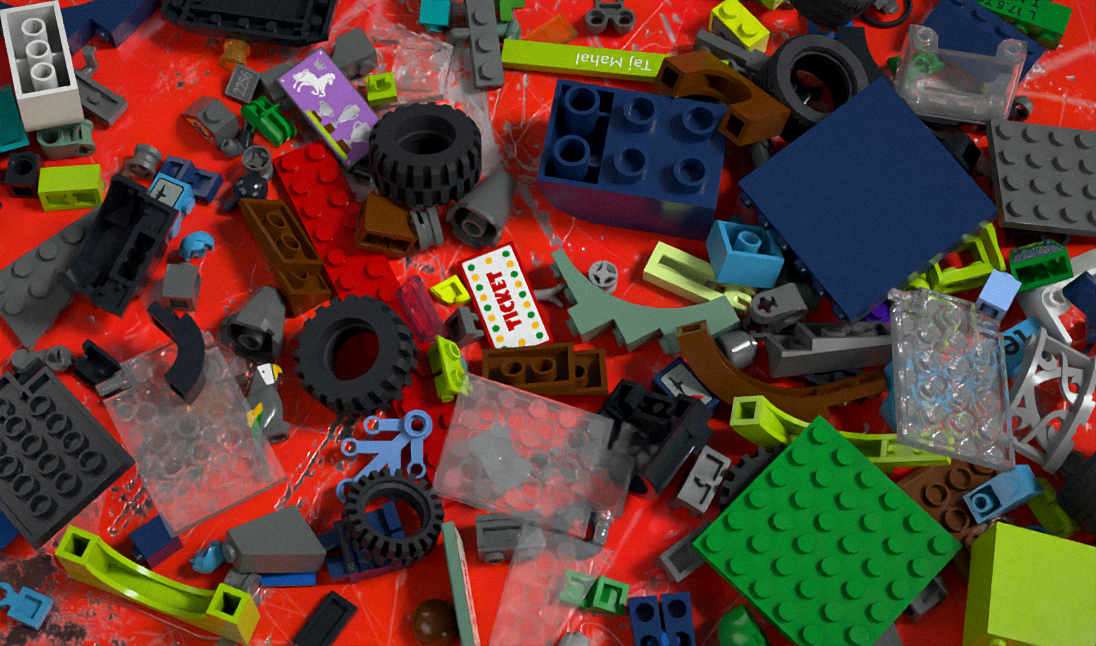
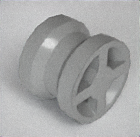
M598 261L590 267L588 280L612 295L617 288L618 270L616 266L608 261Z

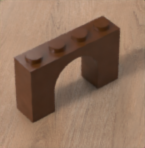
M706 49L664 58L654 81V84L673 98L703 94L727 103L729 106L718 131L738 146L780 136L791 113L790 109Z

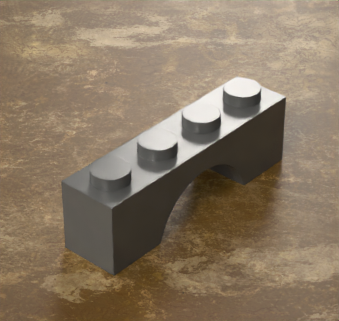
M361 27L335 38L336 48L331 59L349 81L360 75H367L378 67L376 50ZM285 62L259 73L263 92L274 105L280 103L278 110L281 113L296 108L275 83L278 77L292 68Z

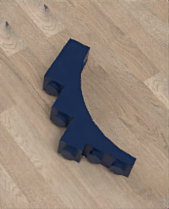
M93 0L82 5L61 8L70 55L74 56L94 36L102 43L106 44L108 42L115 48H118L162 5V1ZM0 2V10L16 7ZM0 18V35L3 36V38H4V33H3V28H2V23H1V18Z

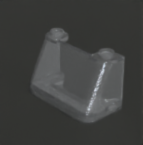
M910 24L897 61L894 90L901 98L905 99L912 111L918 115L984 125L990 118L1007 120L1026 59L1028 41L1004 40L999 44L995 57L938 48V35L934 30L926 26Z

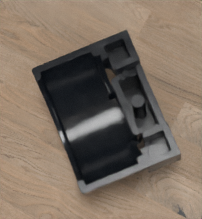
M622 378L571 446L570 451L592 471L617 488L640 499L654 501L661 496L689 455L697 456L705 447L706 442L714 432L707 425L713 413L700 398L681 393L676 398L647 391L641 383ZM630 419H637L645 428V431L632 423Z

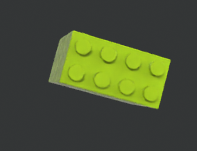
M997 521L972 542L962 646H1096V547Z

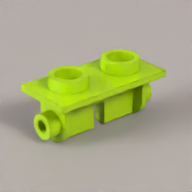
M437 335V343L431 344L427 352L432 373L437 374L442 371V374L434 377L437 396L445 403L452 401L455 394L468 398L467 378L462 370L460 350L456 343Z
M1037 477L1044 493L1028 501L1026 504L1040 525L1048 531L1049 535L1063 539L1080 531L1081 528L1074 522V518H1070L1066 514L1067 511H1063L1058 506L1057 494L1046 478L1041 479Z

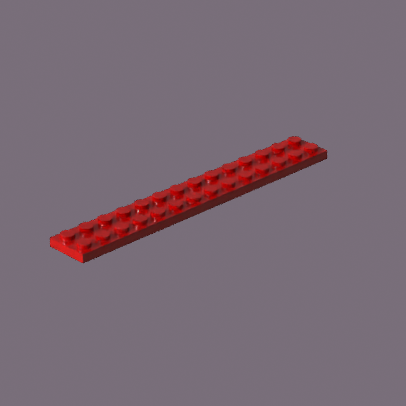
M320 139L272 159L274 169L307 236L313 243L319 257L325 263L324 270L337 296L342 301L345 300L346 295L356 294L360 299L361 296L368 295L377 301H383L406 322V325L411 328L415 336L413 341L418 345L419 353L413 356L418 361L417 371H412L410 375L414 381L410 388L404 387L402 390L404 396L399 402L394 399L390 404L398 419H403L412 410L425 411L432 419V432L423 440V463L426 466L425 475L431 487L437 492L436 497L442 500V509H448L485 492L486 490L460 452L464 444L477 435L456 394L453 395L454 399L446 403L442 402L441 398H438L434 377L442 374V371L437 374L432 373L427 354L430 343L387 258L382 252L354 247L356 217L360 206L332 151ZM375 333L358 334L357 337L373 366L379 351L378 336ZM415 420L411 428L414 431H420L423 428V422Z

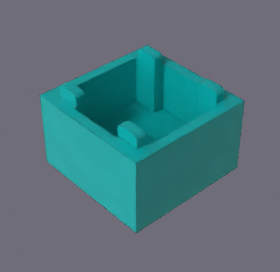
M12 83L0 86V153L29 145L30 136L24 129Z

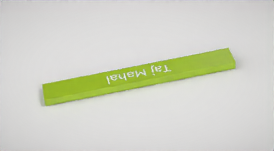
M504 39L501 60L503 68L654 83L663 59L675 55ZM721 60L728 65L729 61Z

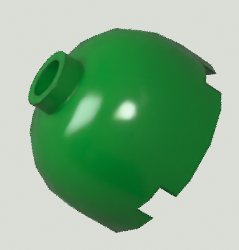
M744 602L727 612L718 624L717 634L720 643L716 646H772L763 628H760L754 619L756 617Z

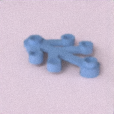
M412 410L403 419H380L377 416L367 417L364 420L363 427L370 435H377L381 431H399L401 433L392 441L344 439L341 443V451L347 457H355L358 454L378 455L355 478H346L340 481L336 487V495L340 501L345 503L347 497L344 495V490L347 486H352L355 482L358 483L359 478L364 474L368 477L370 471L377 470L379 472L387 463L391 476H394L396 468L401 469V450L410 441L411 462L407 466V473L409 475L413 465L420 464L423 470L415 479L423 478L426 474V466L423 463V440L431 434L433 429V422L429 414L422 410ZM371 420L379 422V427L375 431H370L367 428L368 422ZM415 420L423 422V428L420 431H414L411 428ZM348 442L356 444V450L353 453L345 451V445ZM386 497L388 500L394 502L400 500L398 498Z

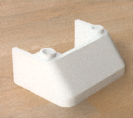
M1096 248L1070 259L1074 274L1073 278L1018 292L1015 295L1018 304L1027 318L1034 316L1039 324L1047 329L1049 336L1067 346L1071 344L1072 339L1058 316L1065 314L1070 309L1072 303L1063 296L1062 288L1084 271H1087L1096 279Z

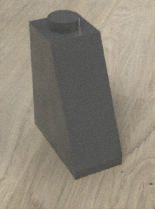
M295 504L228 529L222 546L224 558L228 563L233 564L238 573H315L321 570L327 553Z

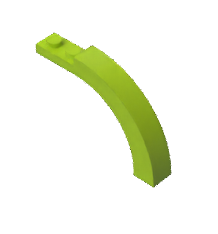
M763 395L734 397L730 426L750 442L759 447L764 446L768 451H773L775 445H782V451H784L810 424L779 410ZM838 431L883 473H894V467L951 465L953 435L950 431L896 434H861Z

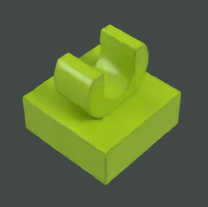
M393 72L365 77L370 107L398 102Z

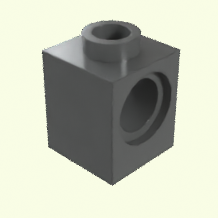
M186 262L167 265L162 291V299L165 306L170 307L172 310L197 311L202 283L198 266Z

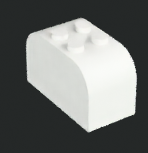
M55 0L0 10L16 98L25 132L85 122L59 1Z

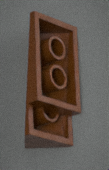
M240 198L238 205L244 224L278 288L286 296V303L294 318L331 299L335 293L321 274L325 263L319 257L313 243L285 201Z
M566 342L482 350V394L484 397L609 396L605 348L574 351V343Z

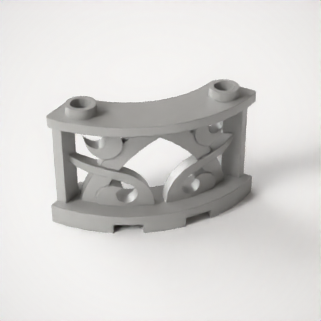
M1041 326L1036 334L1031 333L1023 344L1024 356L1016 379L999 410L995 409L991 413L986 425L989 427L988 439L993 442L996 440L1042 465V470L1054 475L1076 443L1071 438L1073 435H1076L1078 425H1086L1096 402L1092 401V394L1096 390V355L1093 359L1047 335V329ZM1042 352L1048 354V362L1042 358ZM1036 368L1041 370L1040 372L1035 373ZM1059 378L1060 393L1070 405L1069 410L1053 411L1040 418L1035 402L1034 387L1046 380ZM1074 384L1077 387L1075 394L1070 392L1068 385ZM1022 399L1023 407H1017ZM1012 417H1016L1019 421L1018 426L1012 430H1020L1029 425L1030 431L1022 439H1018L1004 431L1006 424ZM1053 418H1057L1061 423L1059 430H1055L1053 424L1048 425L1047 428H1045V425ZM1035 437L1036 441L1044 449V452L1029 445L1027 442Z

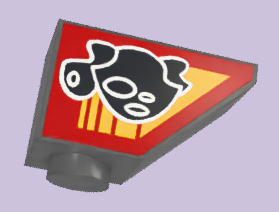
M202 96L181 113L182 117L218 151L221 150L220 146L224 140H234L240 135L236 115L217 98Z

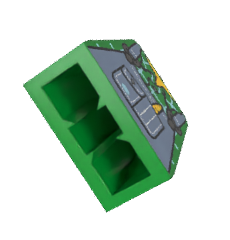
M1052 239L1010 250L1009 265L1012 276L1015 280L1021 282L1017 293L1074 277L1067 248Z

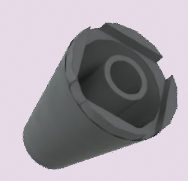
M502 170L491 172L451 206L447 212L446 222L448 224L450 221L453 226L451 232L464 244L475 249H480L481 246H489L487 250L498 245L517 187L515 179L509 172Z

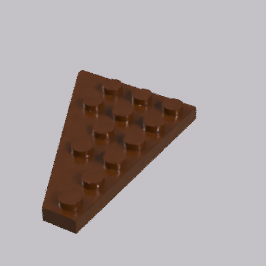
M986 424L952 446L951 465L921 466L895 483L963 545L948 563L967 588L972 542L997 521L1015 526L1013 517L1010 518L1009 512L978 524L963 498L964 495L1002 473L998 468L999 459L997 451L994 452L992 441L988 439L989 427Z

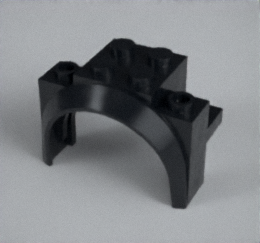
M119 173L115 174L110 179L108 192L93 224L69 265L62 273L58 272L57 282L64 287L71 297L95 309L100 308L122 319L134 296L139 299L141 298L168 248L166 238L180 214L179 210L151 197L147 187Z

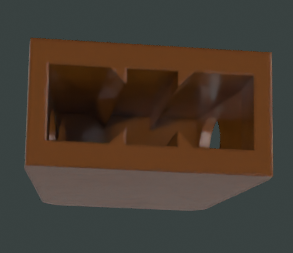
M376 188L371 194L366 196L357 212L354 247L407 257L418 240L408 205L403 201L401 203L394 201L381 192L379 188Z

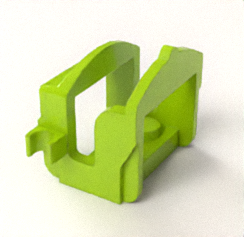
M992 222L979 231L980 236L974 235L950 253L954 254L971 250L975 260L974 263L965 268L956 269L951 267L943 271L940 270L938 263H936L920 275V277L927 279L930 283L929 296L933 297L936 293L944 296L985 286L993 269L999 272H1006L1007 268L998 247Z

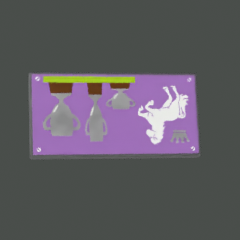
M319 47L275 80V83L347 171H350L357 163L359 164L369 156V135L373 126L380 118L322 47Z

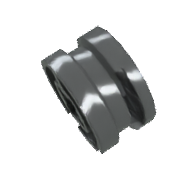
M434 206L426 207L425 211L420 213L418 211H411L410 214L418 236L417 244L421 252L425 251L429 246L433 245L436 248L444 246L443 234Z

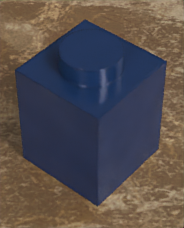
M162 513L129 534L134 544L129 549L140 564L146 561L151 569L184 547Z

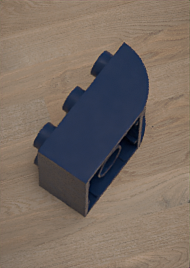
M557 79L537 176L538 188L544 198L553 206L568 215L590 223L706 242L713 225L727 137L719 132L718 129L728 106Z

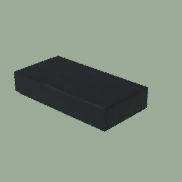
M331 590L293 640V644L295 646H332L359 611L358 607Z

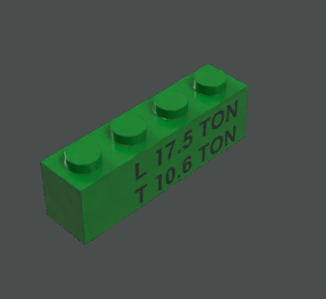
M975 0L999 18L1011 24L1025 36L1036 41L1040 46L1054 50L1058 48L1073 10L1049 0Z

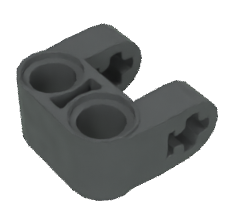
M788 283L778 288L759 293L752 299L749 306V315L743 320L740 329L747 334H751L756 344L765 342V335H789L795 332V323H803L808 313V308L796 284ZM759 304H762V306L765 307V310H759ZM752 324L755 328L760 327V325L762 327L759 333H756L755 330H749L750 325Z

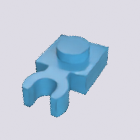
M0 582V588L7 592V596L0 600V609L10 608L7 613L10 619L38 631L54 604L52 598L25 586L17 594L10 584Z

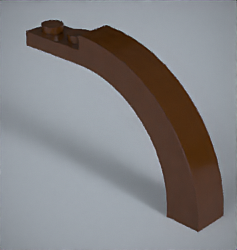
M706 319L676 327V338L691 369L709 390L732 406L734 397L763 395L772 405L784 413L801 421L809 422L813 421L819 414L824 419L830 418L828 406L842 407L851 403V400L863 397L865 399H873L880 396L882 392L888 391L882 369L812 387L789 388L764 383L739 370L723 355L710 333Z

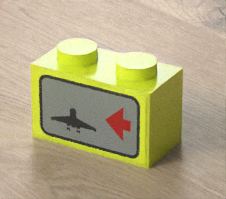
M725 0L711 10L708 29L714 35L750 52H753L754 49L763 53L766 51L770 32L738 0Z

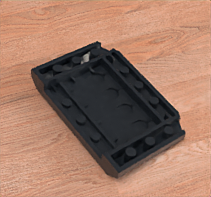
M163 0L160 14L162 19L186 33L299 48L329 40L339 0Z

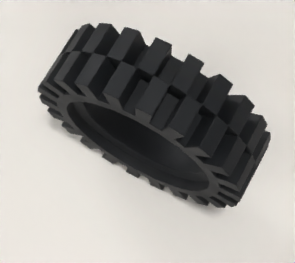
M383 468L380 476L377 470L370 471L368 477L364 474L359 478L358 483L355 482L352 485L341 514V519H343L341 526L342 531H347L345 535L347 542L355 540L352 548L357 553L362 548L366 549L363 558L369 561L374 554L378 556L376 561L378 565L383 566L385 558L389 559V567H397L399 560L402 561L403 567L410 566L412 560L418 563L422 561L424 555L427 557L431 553L441 533L445 510L441 509L443 504L441 498L434 499L437 492L433 487L425 491L428 484L426 480L422 478L416 484L414 482L416 474L410 472L406 479L402 477L403 470L397 468L394 476H391L390 468ZM380 497L401 499L415 509L421 521V529L414 535L406 538L387 537L377 532L370 525L365 515V506L372 500Z

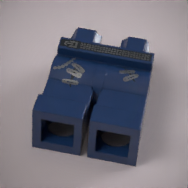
M394 501L382 504L380 509L365 513L368 522L377 532L391 538H406ZM342 519L333 522L334 529L318 535V540L327 553L340 550L342 558L326 563L331 582L349 579L350 584L360 582V580L412 567V562L410 566L403 567L401 560H399L397 567H389V559L385 558L383 566L376 564L378 556L374 554L369 561L363 558L366 549L362 548L357 553L352 548L355 540L347 542L345 538L347 531H342Z

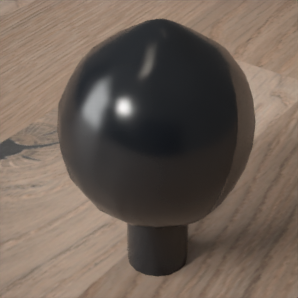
M256 174L240 176L233 185V197L224 202L223 207L230 213L239 207L238 201L240 198L267 199V180Z

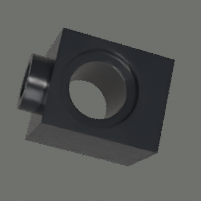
M22 151L21 153L10 152L4 184L12 198L40 199L38 194L40 168H46L40 154L31 151Z

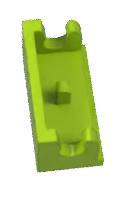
M100 164L40 168L38 194L44 211L96 208L102 204L104 181L101 180Z

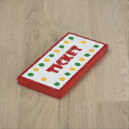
M513 241L457 262L491 349L555 343Z

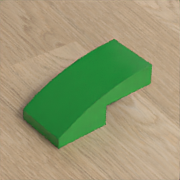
M565 569L562 574L556 602L588 611L622 616L630 585L601 575L594 578Z

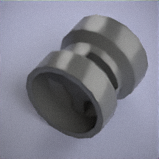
M253 145L244 151L242 163L245 168V174H256L269 182L274 176V165L269 150L261 145Z

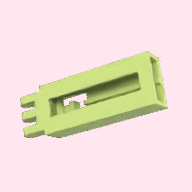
M660 241L643 270V280L698 304H703L726 295L735 313L741 316L746 315L748 311L746 306H750L752 302L750 296H755L757 288L751 286L716 282L711 263ZM707 280L724 287V292L717 289V286L714 284L712 288L706 287Z

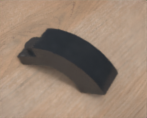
M155 301L146 309L149 319L178 348L174 364L164 374L165 381L174 393L191 406L200 395L208 375L209 360L202 333L197 323L187 312L179 318L170 307L166 306L163 308Z

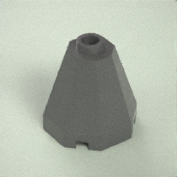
M263 286L256 289L224 317L220 325L221 342L227 347L229 343L234 345L235 349L233 352L241 358L262 364L268 362L272 356L273 360L278 359L284 345L286 296L274 286Z

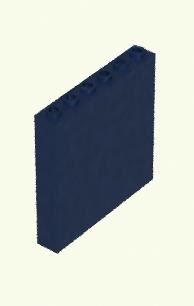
M883 76L879 77L738 182L740 192L738 197L747 209L752 207L758 214L756 219L765 231L770 229L777 237L774 239L776 245L780 247L784 254L789 252L795 259L793 265L803 277L806 274L814 282L811 286L815 293L822 300L826 297L833 305L830 309L834 316L841 323L845 320L850 327L993 222L998 214V208Z

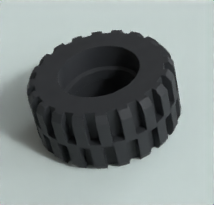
M414 102L410 106L405 107L401 105L396 107L394 112L388 111L382 116V119L376 122L369 135L372 180L387 197L391 195V199L398 203L406 202L408 206L416 207V204L423 205L424 207H432L433 204H440L442 206L448 204L450 200L457 201L464 196V192L468 193L475 186L481 176L482 140L480 130L476 123L469 116L466 117L462 110L458 108L454 110L451 105L444 103L443 105H436V102H427V104Z
M356 294L346 295L344 301L339 297L329 301L330 305L325 308L321 305L315 310L317 315L312 320L307 318L303 324L306 327L304 333H299L296 342L300 345L299 349L294 350V360L299 363L295 367L297 377L302 380L301 385L315 400L332 412L339 415L345 414L349 418H358L360 413L366 418L375 416V410L380 409L382 412L390 409L391 405L389 403L395 399L399 402L403 398L402 390L404 387H411L414 381L410 376L411 372H416L418 368V361L413 357L419 353L418 345L413 341L415 336L411 328L406 325V322L381 300L377 301L368 295H363L360 299ZM375 333L379 340V351L373 366L364 375L356 379L338 380L334 367L336 355L341 346L355 335Z

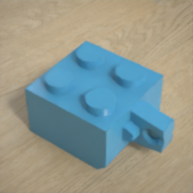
M730 215L729 222L714 221L705 246L716 282L773 289L784 264L781 249L774 241L776 236L770 229L765 231L761 226L747 225L738 216Z

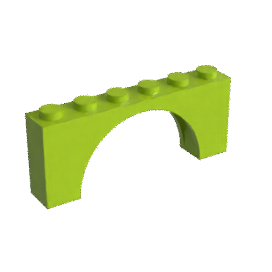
M69 525L55 552V556L73 579L246 646L260 619V614L251 594L220 583L216 590H207L176 582L124 557L107 545L100 536Z

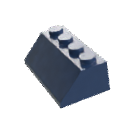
M940 0L914 35L918 40L1006 101L1033 72L1046 52V49L1037 44L1036 41L1025 36L1011 24L1005 22L975 0Z

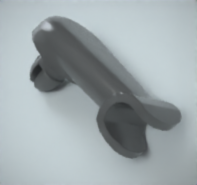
M61 345L33 352L21 349L12 354L13 373L18 369L22 371L39 357L53 373H61L72 365L71 359L73 355L69 348Z

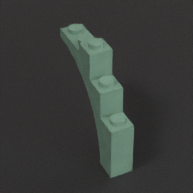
M562 248L551 253L553 264L549 266L556 280L562 279L567 287L563 290L564 295L570 306H573L567 309L570 319L566 321V324L573 337L579 335L583 343L615 327L612 333L618 345L622 346L625 344L628 352L662 337L658 339V342L666 356L671 354L673 359L676 360L680 356L684 358L676 338V327L706 319L713 339L719 335L740 329V320L726 295L703 304L682 308H653L632 304L608 294L591 283L574 267Z

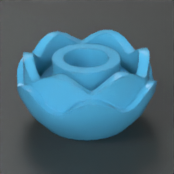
M204 231L191 233L181 240L179 246L180 256L184 257L187 262L192 258H202L207 250H214L215 239Z
M219 539L213 540L206 549L197 551L194 559L189 560L192 564V569L201 574H209L226 561L222 553L224 542H220Z

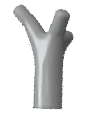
M560 283L552 288L533 290L537 301H549L559 308L564 307V303L556 296L567 288L565 284Z

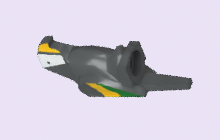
M271 363L256 367L250 392L243 403L254 446L257 449L267 480L271 479L265 445L289 440V430L292 428L288 422L283 421V404L276 390L280 376L285 374L280 366Z

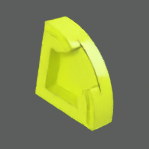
M457 275L430 288L433 297L444 304L460 306L471 302V296Z

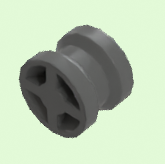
M136 144L133 150L134 157L129 159L127 169L136 176L152 179L156 173V164H160L162 160V153L150 145Z
M233 566L223 584L249 593L253 597L260 585L261 575L258 573H238Z

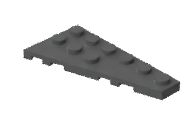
M102 204L0 270V316L28 352H32L37 347L36 342L45 332L48 333L55 325L54 320L63 309H68L75 300L57 282L58 272L62 273L73 259Z

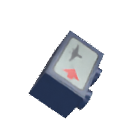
M681 356L652 377L650 388L652 392L676 398L679 393L700 398L713 415L718 412L720 398L706 387Z

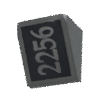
M237 63L225 90V95L249 105L262 88L259 78L260 72Z

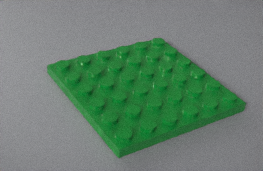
M819 414L690 547L794 646H872L963 545Z

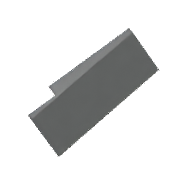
M858 321L852 327L846 322L795 323L794 335H765L771 379L889 364L902 344L903 337L883 321Z

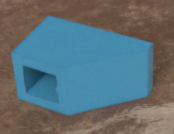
M1028 464L1014 465L964 495L963 498L976 522L982 524L1022 506L1044 493Z

